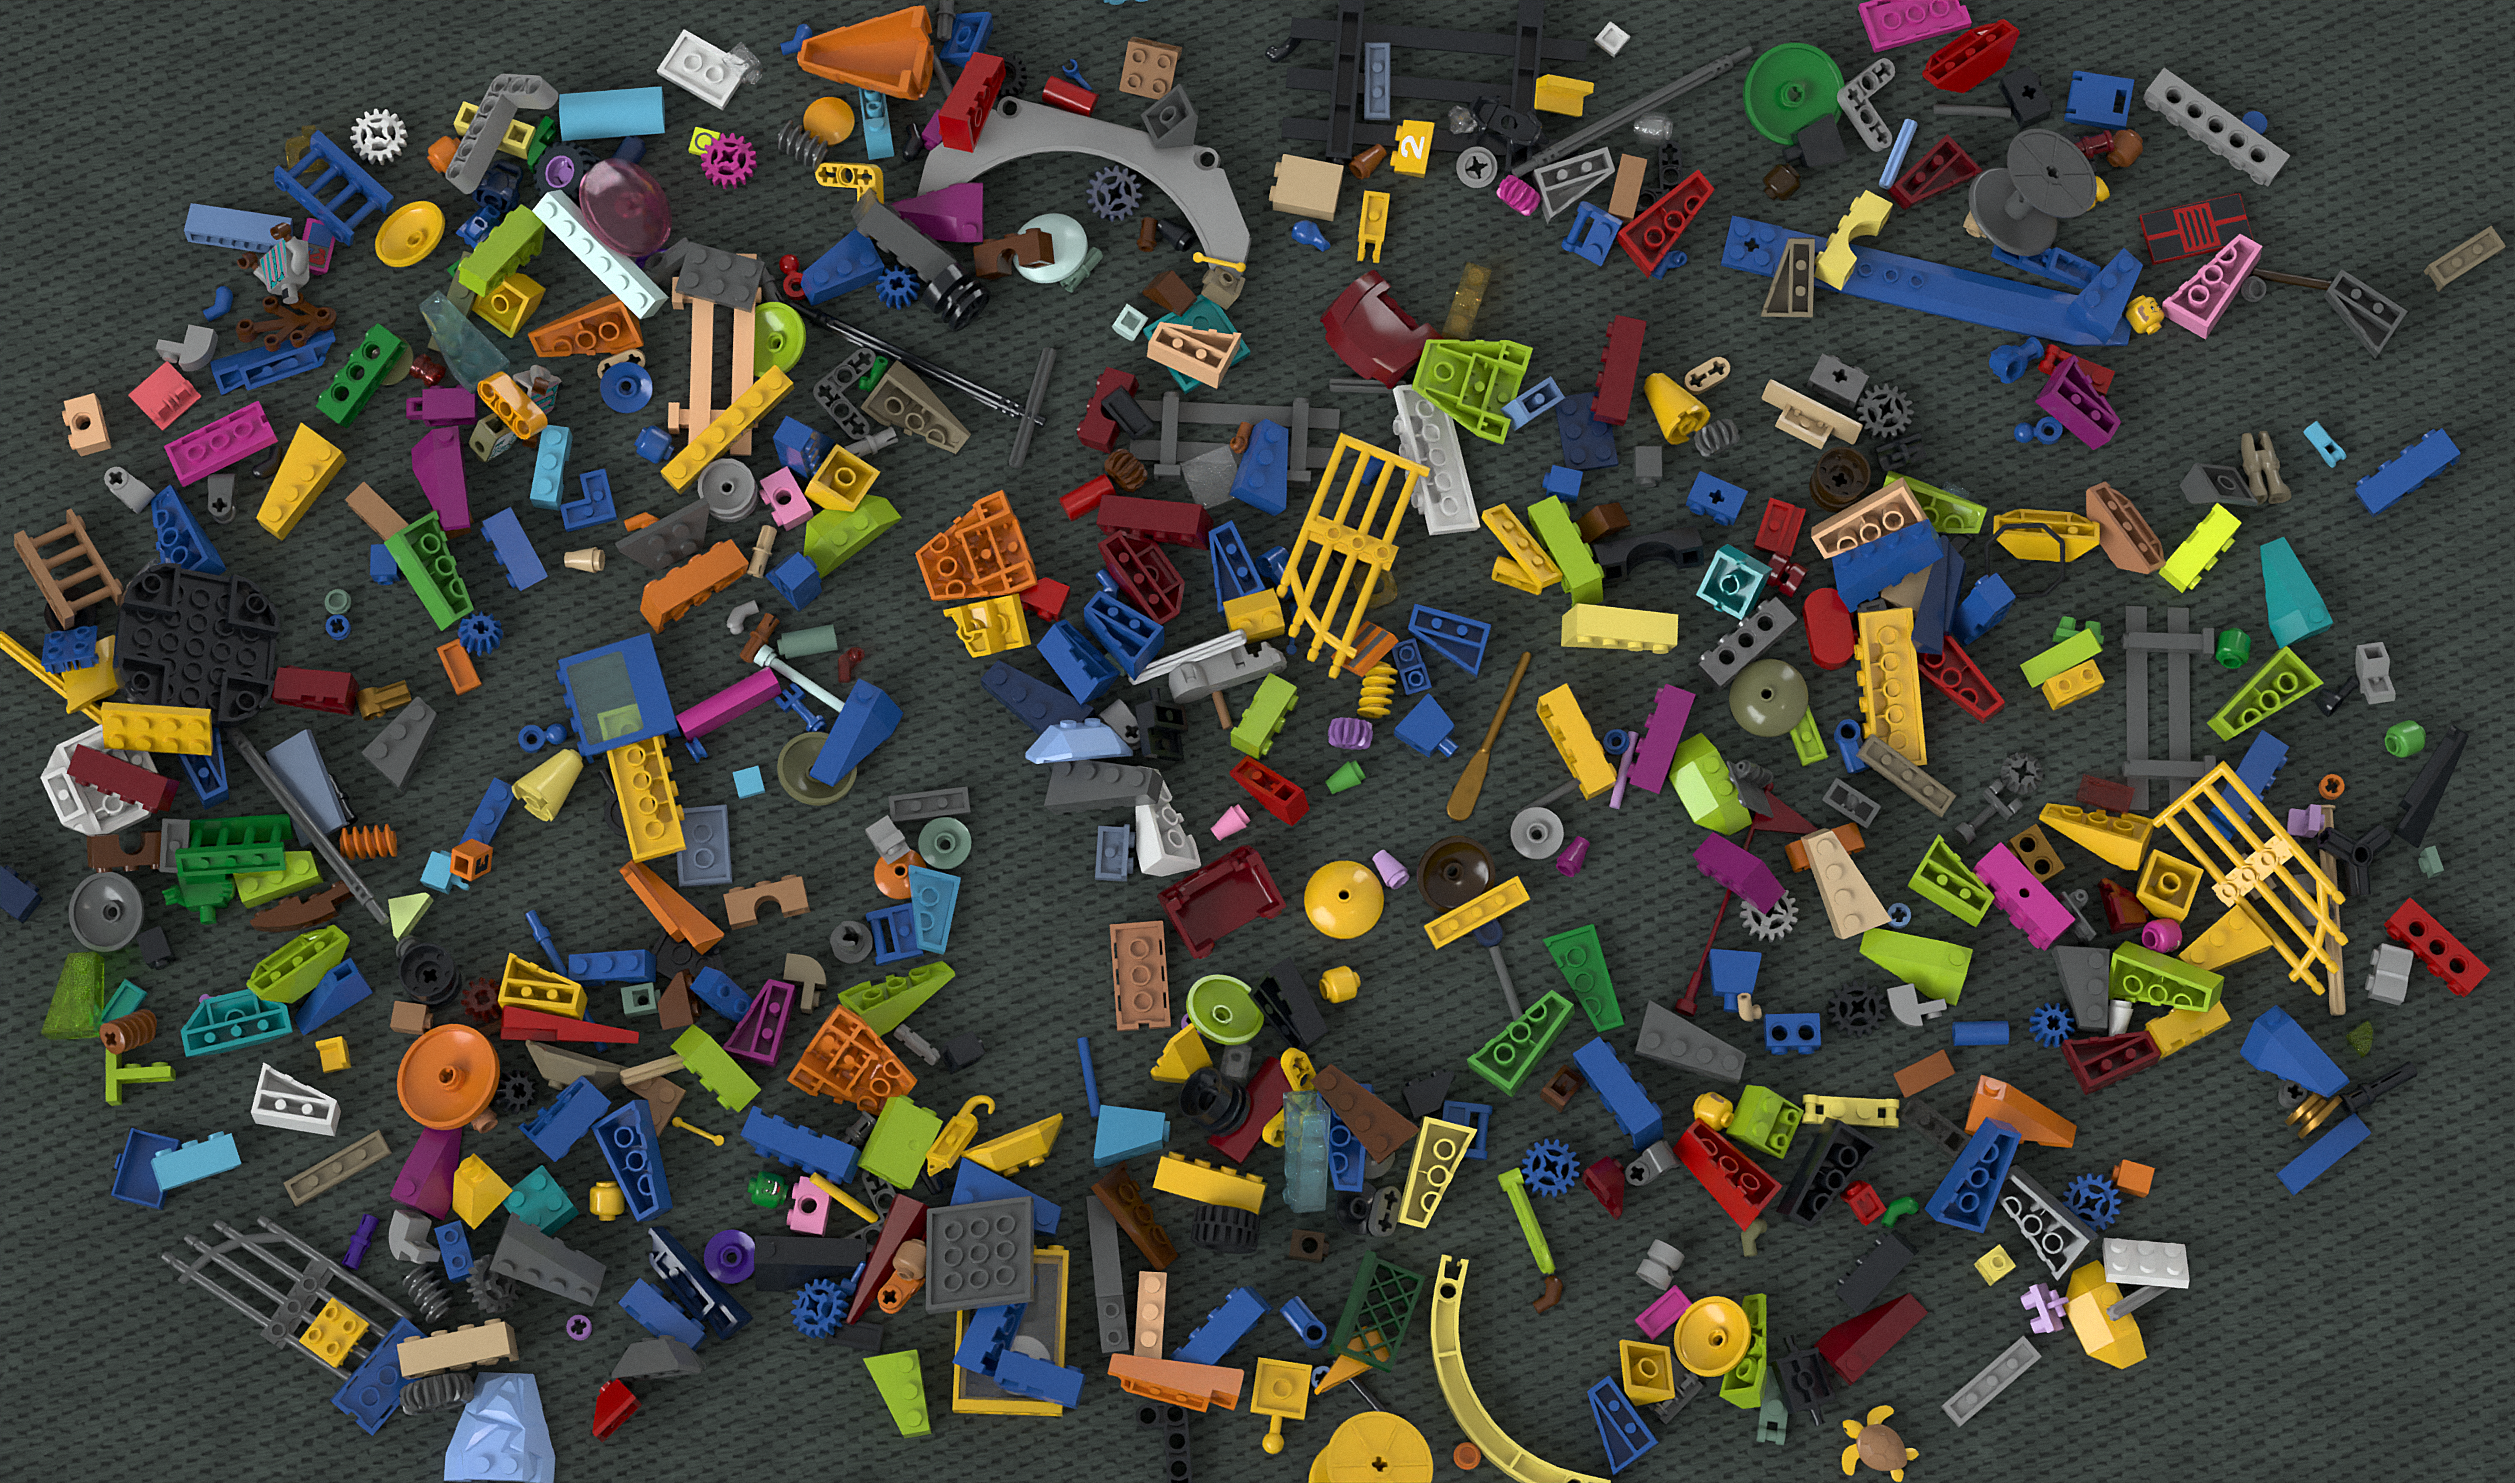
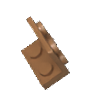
M1133 36L1128 41L1119 90L1160 100L1172 89L1176 64L1181 57L1182 47Z

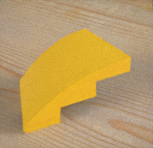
M1019 593L943 610L946 617L952 616L959 629L956 633L964 641L967 650L973 658L1031 644Z
M115 635L96 642L95 653H98L99 664H95V667L81 669L79 663V670H75L71 661V671L66 669V672H61L64 679V693L67 694L68 705L66 711L68 714L88 708L93 701L111 696L119 688L113 672Z

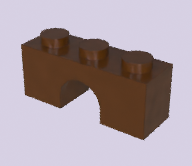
M1041 228L1026 229V233L1021 235L1011 233L1004 235V239L984 240L983 244L973 247L976 277L994 280L1012 275L1011 263L1016 254L1018 255L1019 266L1037 269L1055 264L1052 234L1042 232Z
M162 830L140 831L139 847L132 853H124L121 850L118 834L86 835L88 867L96 868V873L113 872L112 867H123V871L139 870V865H149L150 869H159Z

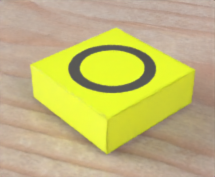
M695 127L689 153L700 156L703 153H708L704 148L705 144L712 146L711 138L714 137L719 141L721 134Z

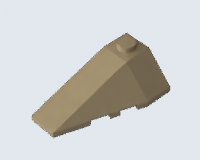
M898 360L891 366L860 407L885 426L889 427L893 423L903 427V433L912 436L913 432L925 436L928 443L955 454L971 435L927 385Z

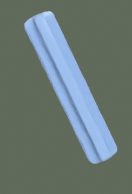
M1905 119L1881 176L1880 187L1889 190L1893 186L1918 125L1916 121Z

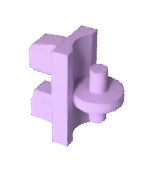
M2046 1283L2029 1287L2030 1291L2020 1298L2026 1310L2037 1307L2040 1316L2032 1319L2030 1323L2034 1333H2051L2064 1329L2060 1317L2066 1315L2062 1305L2069 1303L2068 1297L2059 1298L2056 1289L2049 1291Z

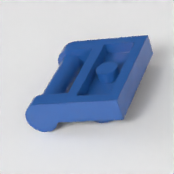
M1582 201L1577 209L1579 213L1569 235L1564 237L1561 246L1566 251L1575 252L1602 266L1624 221L1589 202ZM1592 217L1595 220L1583 244L1577 239L1587 218Z
M912 903L876 910L866 914L867 923L871 925L877 953L875 957L876 966L924 956L923 950L917 948ZM887 918L895 952L887 953L881 920Z
M1445 1100L1442 1121L1469 1127L1470 1113L1478 1114L1475 1149L1467 1148L1463 1158L1487 1160L1488 1152L1485 1151L1488 1121L1489 1116L1492 1115L1493 1107L1483 1104Z

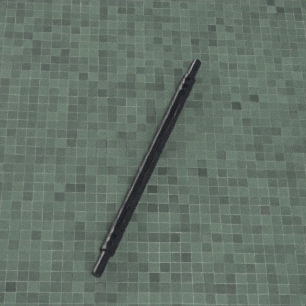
M793 300L789 304L800 316L809 319L811 324L863 348H869L874 353L896 362L898 360L907 368L1016 419L1022 418L1026 412L1025 405L827 313L818 309L812 310ZM1031 411L1028 412V419L1032 417ZM1036 414L1034 416L1035 425L1043 428L1047 418Z

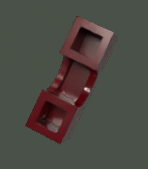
M1106 367L1104 373L1099 375L1096 383V393L1094 397L1089 399L1086 417L1080 421L1077 428V435L1082 445L1109 454L1112 453L1120 429L1115 421L1105 418L1108 410L1102 405L1101 399L1121 384L1134 398L1139 387L1135 375L1110 367Z

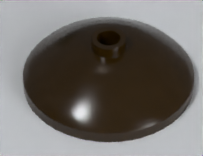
M1450 836L1434 843L1422 856L1417 869V885L1422 897L1431 907L1443 913H1448L1492 890L1495 881V865L1492 856L1481 843L1466 836ZM1455 867L1454 873L1448 874V869Z

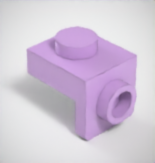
M2310 804L2306 810L2290 809L2287 822V832L2290 836L2314 838L2319 830H2322L2324 827L2325 815L2321 814V805Z

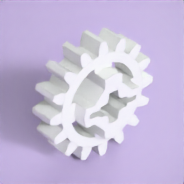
M374 109V115L371 116L367 111L364 112L366 118L364 120L357 118L356 121L359 126L351 128L355 134L350 137L352 143L355 144L353 146L355 152H360L359 155L362 160L368 157L370 164H374L375 160L378 159L380 164L384 165V159L386 158L393 162L394 158L392 155L397 154L401 156L402 153L399 148L407 146L404 138H407L408 134L406 130H403L405 128L403 121H398L397 114H393L390 117L389 111L386 109L383 114H379L378 110ZM395 129L396 135L395 140L393 141L391 135L394 133L393 130ZM364 133L367 135V138L364 140L365 144H363Z

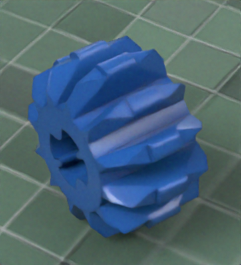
M896 265L894 272L886 268V276L879 275L878 282L880 284L876 286V292L880 293L878 296L881 302L886 301L888 308H891L896 303L897 310L900 311L902 308L901 303H905L906 306L910 307V299H918L916 291L920 290V284L916 282L917 275L915 273L909 275V268H904L900 272L899 266Z
M481 610L478 616L470 613L468 619H462L461 627L458 629V636L461 647L467 646L468 654L475 650L479 657L482 655V651L490 655L493 648L498 649L500 646L503 631L500 620L493 621V614L485 617Z
M2045 1003L2043 1010L2037 1007L2034 1010L2036 1016L2029 1018V1022L2034 1024V1026L2030 1027L2029 1032H2038L2034 1041L2039 1042L2041 1038L2045 1039L2043 1043L2045 1048L2049 1046L2051 1041L2053 1046L2058 1048L2060 1041L2069 1040L2068 1035L2073 1034L2075 1031L2074 1028L2068 1026L2075 1022L2074 1018L2065 1017L2069 1013V1009L2066 1008L2063 1012H2060L2059 1003L2054 1005L2053 1010L2049 1003ZM2053 1020L2057 1025L2050 1030L2047 1025Z

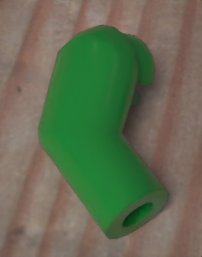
M882 356L876 357L869 378L866 376L860 377L859 389L866 390L867 392H872L885 373L888 364L886 358Z
M1908 1196L1892 1201L1881 1223L1889 1228H1893L1899 1215L1904 1213L1914 1215L1919 1209L1918 1202Z

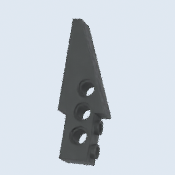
M1097 1195L1086 1196L1103 1357H1110L1114 1353L1128 1355L1130 1354L1116 1220Z

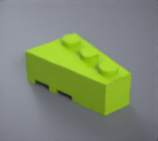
M1938 834L1907 886L1972 926L1977 927L1995 896L1973 872L1966 868L1960 861L1961 858L1949 849L1944 843V839Z
M694 1024L670 1046L684 1060L682 1064L692 1074L696 1072L701 1077L699 1082L709 1092L714 1090L719 1095L716 1098L717 1101L727 1110L732 1107L739 1113L761 1091L756 1083L713 1038Z
M917 1349L864 1358L863 1360L904 1438L932 1434Z

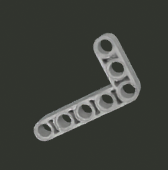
M500 74L492 81L447 168L446 179L464 194L473 192L486 172L517 109H549L556 103L558 92L541 76Z

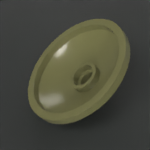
M1764 659L1749 664L1736 676L1730 689L1729 702L1734 718L1743 729L1753 735L1770 738L1790 732L1801 722L1807 711L1809 694L1802 675L1793 666L1780 660ZM1765 691L1772 692L1771 697L1768 699H1764L1762 694Z
M808 732L798 735L783 747L777 763L779 781L790 796L802 803L817 806L835 803L846 796L854 785L857 765L833 787L809 776L829 736L827 733Z

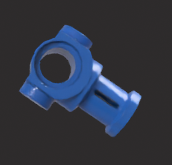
M2030 337L2026 340V343L2019 347L2016 345H2002L1991 352L1989 366L1993 369V373L2000 377L2002 383H2012L2023 376L2029 361L2035 358L2039 359L2044 355V350L2039 340L2035 337Z

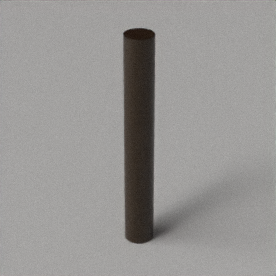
M2253 268L2252 276L2259 277L2261 280L2326 291L2330 287L2331 282L2330 280Z

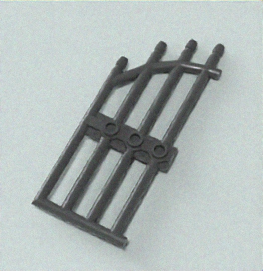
M263 1215L258 1218L257 1223L264 1229L267 1228L269 1231L267 1233L244 1235L235 1228L229 1227L224 1221L217 1219L213 1226L219 1232L224 1233L230 1240L214 1247L203 1240H199L197 1236L188 1233L184 1238L186 1243L192 1247L194 1246L196 1250L203 1254L191 1265L180 1258H176L174 1254L167 1251L161 1257L167 1264L173 1265V1268L182 1273L177 1279L179 1282L186 1286L190 1280H193L264 1327L260 1333L262 1337L282 1350L288 1343L345 1382L353 1374L341 1365L337 1369L300 1343V1338L294 1335L302 1321L311 1325L317 1318L316 1315L310 1312L317 1299L320 1298L328 1303L333 1297L368 1322L370 1325L367 1330L381 1339L385 1337L389 1330L325 1289L334 1275L399 1318L403 1316L411 1323L415 1317V1314ZM286 1242L310 1258L311 1261L303 1273H301L259 1244ZM242 1246L296 1283L286 1296L224 1254ZM213 1260L280 1306L270 1319L199 1271ZM354 1344L351 1348L354 1350L352 1353L362 1360H365L371 1353L360 1344L358 1346Z

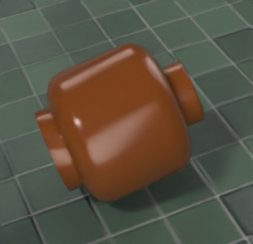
M2131 129L2118 130L2112 137L2115 151L2111 153L2106 151V159L2114 167H2130L2143 152L2142 138Z

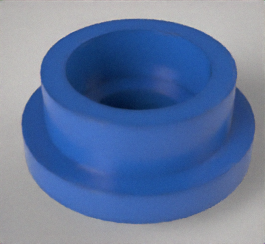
M1613 729L1605 735L1603 745L1608 753L1621 755L1629 748L1630 739L1625 731ZM1614 740H1621V744L1619 746H1613Z

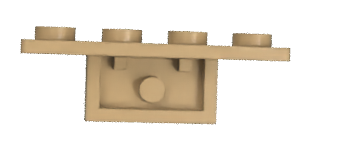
M1772 379L1769 380L1762 395V400L1783 410L1775 427L1821 450L1830 434L1850 444H1855L1863 427L1862 424Z

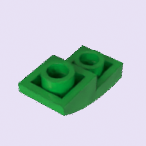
M547 116L544 117L537 128L529 148L527 164L533 174L537 172L534 170L535 164L540 162L538 159L540 154H545L546 144H551L557 135L555 122Z

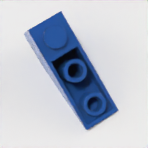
M351 957L325 974L294 1017L303 1035L315 1030L323 1023L373 993L365 977Z

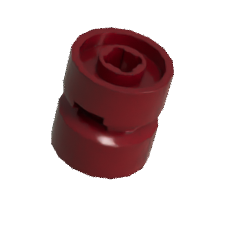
M1776 551L1767 565L1772 568L1766 584L1771 587L1779 586V592L1792 599L1809 569L1797 562L1791 564L1788 557ZM1785 571L1790 574L1788 580L1782 578Z

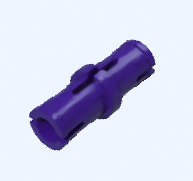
M363 1214L355 1235H352L350 1238L351 1244L342 1261L344 1266L358 1270L366 1250L371 1247L372 1243L370 1241L380 1221L379 1219Z

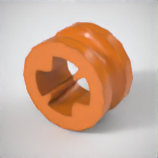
M2330 774L2325 776L2319 783V792L2322 797L2333 800L2342 794L2345 785L2341 777ZM2328 781H2331V784L2334 782L2337 784L2338 787L2335 789V793H2332V790L2329 792L2326 790L2325 787L2328 785Z

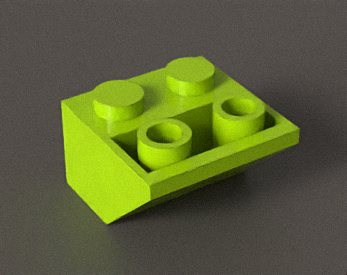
M1746 1085L1734 1112V1119L1727 1128L1726 1134L1747 1146L1783 1159L1804 1110L1766 1087Z

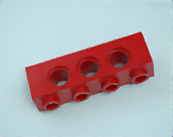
M2411 897L2384 924L2388 928L2386 930L2387 933L2394 940H2401L2407 946L2406 949L2414 951L2413 957L2416 959L2421 958L2427 964V969L2431 974L2436 977L2441 976L2448 983V989L2455 995H2462L2463 997L2468 995L2490 971L2484 963ZM2416 926L2420 930V937L2413 936L2410 933L2409 927ZM2430 944H2436L2440 948V955H2435L2430 951ZM2450 962L2457 963L2461 968V972H2453L2450 969Z

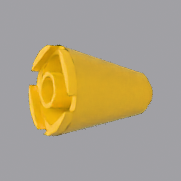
M1653 373L1647 377L1643 388L1665 439L1671 445L1686 442L1690 439L1686 436L1692 431L1697 433L1708 423L1710 412L1707 406L1664 373Z

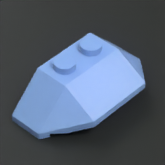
M1087 718L1083 723H1076L1073 720H1062L1060 724L1050 725L1029 748L1025 758L1035 764L1133 756V750L1109 726L1101 723L1100 719Z

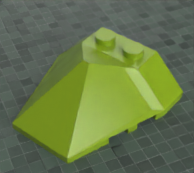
M1427 339L1411 389L1478 437L1503 445L1511 419L1505 418L1500 409L1517 397L1533 348L1509 340L1490 342L1484 340Z

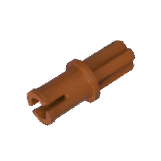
M765 613L756 630L751 631V637L740 653V657L744 661L752 663L761 647L765 644L768 645V638L780 623L777 618L772 620L774 618L773 615Z

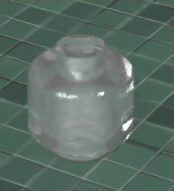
M1645 111L1640 119L1637 118L1635 120L1634 133L1638 134L1641 143L1662 145L1666 140L1671 139L1673 120H1669L1666 113Z

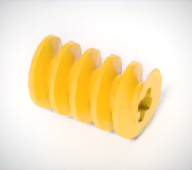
M1378 661L1365 674L1366 678L1362 681V685L1365 688H1362L1360 693L1363 698L1359 699V705L1362 708L1357 709V714L1373 719L1390 714L1391 711L1384 708V705L1392 704V700L1386 698V695L1394 694V690L1388 688V685L1396 684V680L1389 676L1396 675L1398 670L1391 668V665L1385 662Z

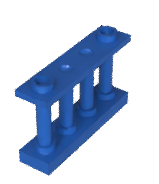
M317 130L311 136V151L288 172L279 165L275 167L274 182L280 190L287 191L329 228L336 240L344 242L350 247L354 240L352 229L375 209H379L386 214L393 206L394 197L322 132ZM317 159H323L329 164L330 168L307 189L295 180ZM336 176H342L348 181L349 185L326 206L314 197ZM355 193L364 195L368 202L346 222L343 223L333 214Z

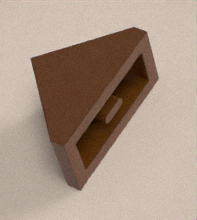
M1173 270L1158 274L1142 291L1144 296L1180 317L1198 300L1197 296Z
M1619 502L1598 505L1576 521L1582 535L1580 539L1583 544L1588 543V545L1631 526Z
M1564 1064L1543 1087L1540 1098L1559 1112H1562L1586 1079Z

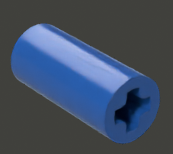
M2008 1021L1953 1022V1045H2008Z

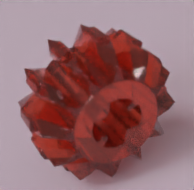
M480 977L479 985L477 986L473 981H470L469 985L472 990L464 989L462 992L463 995L468 997L461 1000L462 1006L467 1007L464 1012L467 1016L473 1014L475 1022H478L482 1017L485 1023H489V1015L492 1014L495 1019H498L499 1015L496 1010L502 1011L498 1003L501 984L495 986L496 981L492 978L486 984L485 979ZM484 995H487L489 1002L487 1004L483 1002L484 1005H481L479 998L481 996L485 998Z

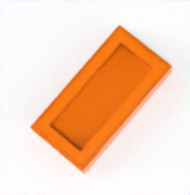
M460 638L436 648L458 696L482 686L466 648L460 645Z

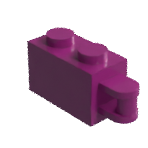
M457 385L456 388L431 386L430 389H422V397L406 399V418L410 420H423L426 427L477 425V391L475 387L470 385ZM417 406H423V411H417Z

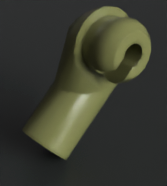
M1756 1218L1745 1232L1742 1230L1741 1241L1744 1257L1758 1255L1755 1240L1761 1233L1766 1232L1767 1223L1765 1220Z

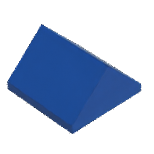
M989 12L956 14V19L953 21L952 38L944 43L939 59L965 68L966 62L970 60L974 52L983 53L994 28L992 14Z

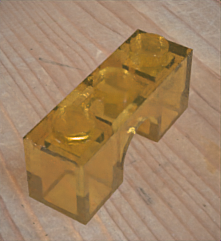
M1467 262L1442 331V337L1445 340L1469 341L1478 309L1483 302L1491 279L1492 270Z

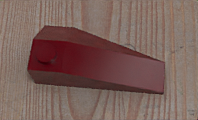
M1908 1293L1831 1328L1812 1347H1818L1825 1361L1851 1386L1928 1312Z

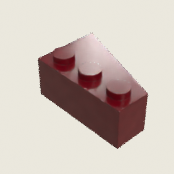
M287 665L286 668L278 667L271 698L276 704L353 716L357 701L355 695L359 692L360 686L351 673L316 669L307 670Z

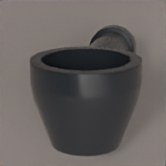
M2350 676L2337 692L2323 688L2315 697L2314 702L2319 710L2329 718L2341 706L2344 699L2360 686V682L2355 677Z

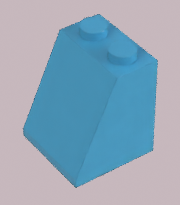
M1101 1105L1094 1151L1095 1167H1104L1162 1149L1163 1142H1169L1171 1128L1170 1121H1166L1165 1113Z

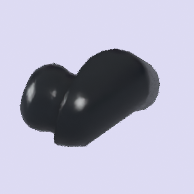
M1289 36L1278 49L1274 45L1269 46L1265 56L1271 59L1270 62L1278 63L1291 54L1301 44L1302 40L1292 39Z

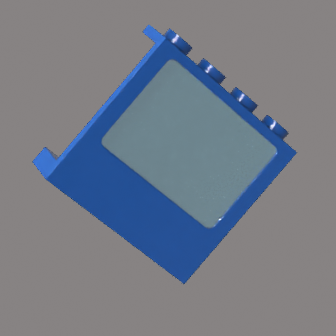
M650 633L558 660L560 669L556 670L560 685L565 684L567 693L563 694L567 709L572 708L574 717L570 718L574 733L579 732L581 741L577 742L581 757H587L589 764L594 763V755L666 733H669L671 739L681 736Z

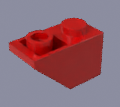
M1047 577L1037 580V585L1018 592L1023 612H1027L1029 609L1036 612L1040 619L1051 622L1052 619L1059 621L1071 594L1069 586Z

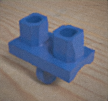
M490 204L485 208L481 207L457 230L456 234L464 237V242L475 249L479 242H484L489 237L490 232L495 226L499 227L501 225V222L497 220L500 212Z

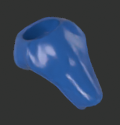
M1303 220L1294 224L1291 236L1297 242L1304 245L1312 244L1322 252L1330 248V243L1322 236L1316 223Z

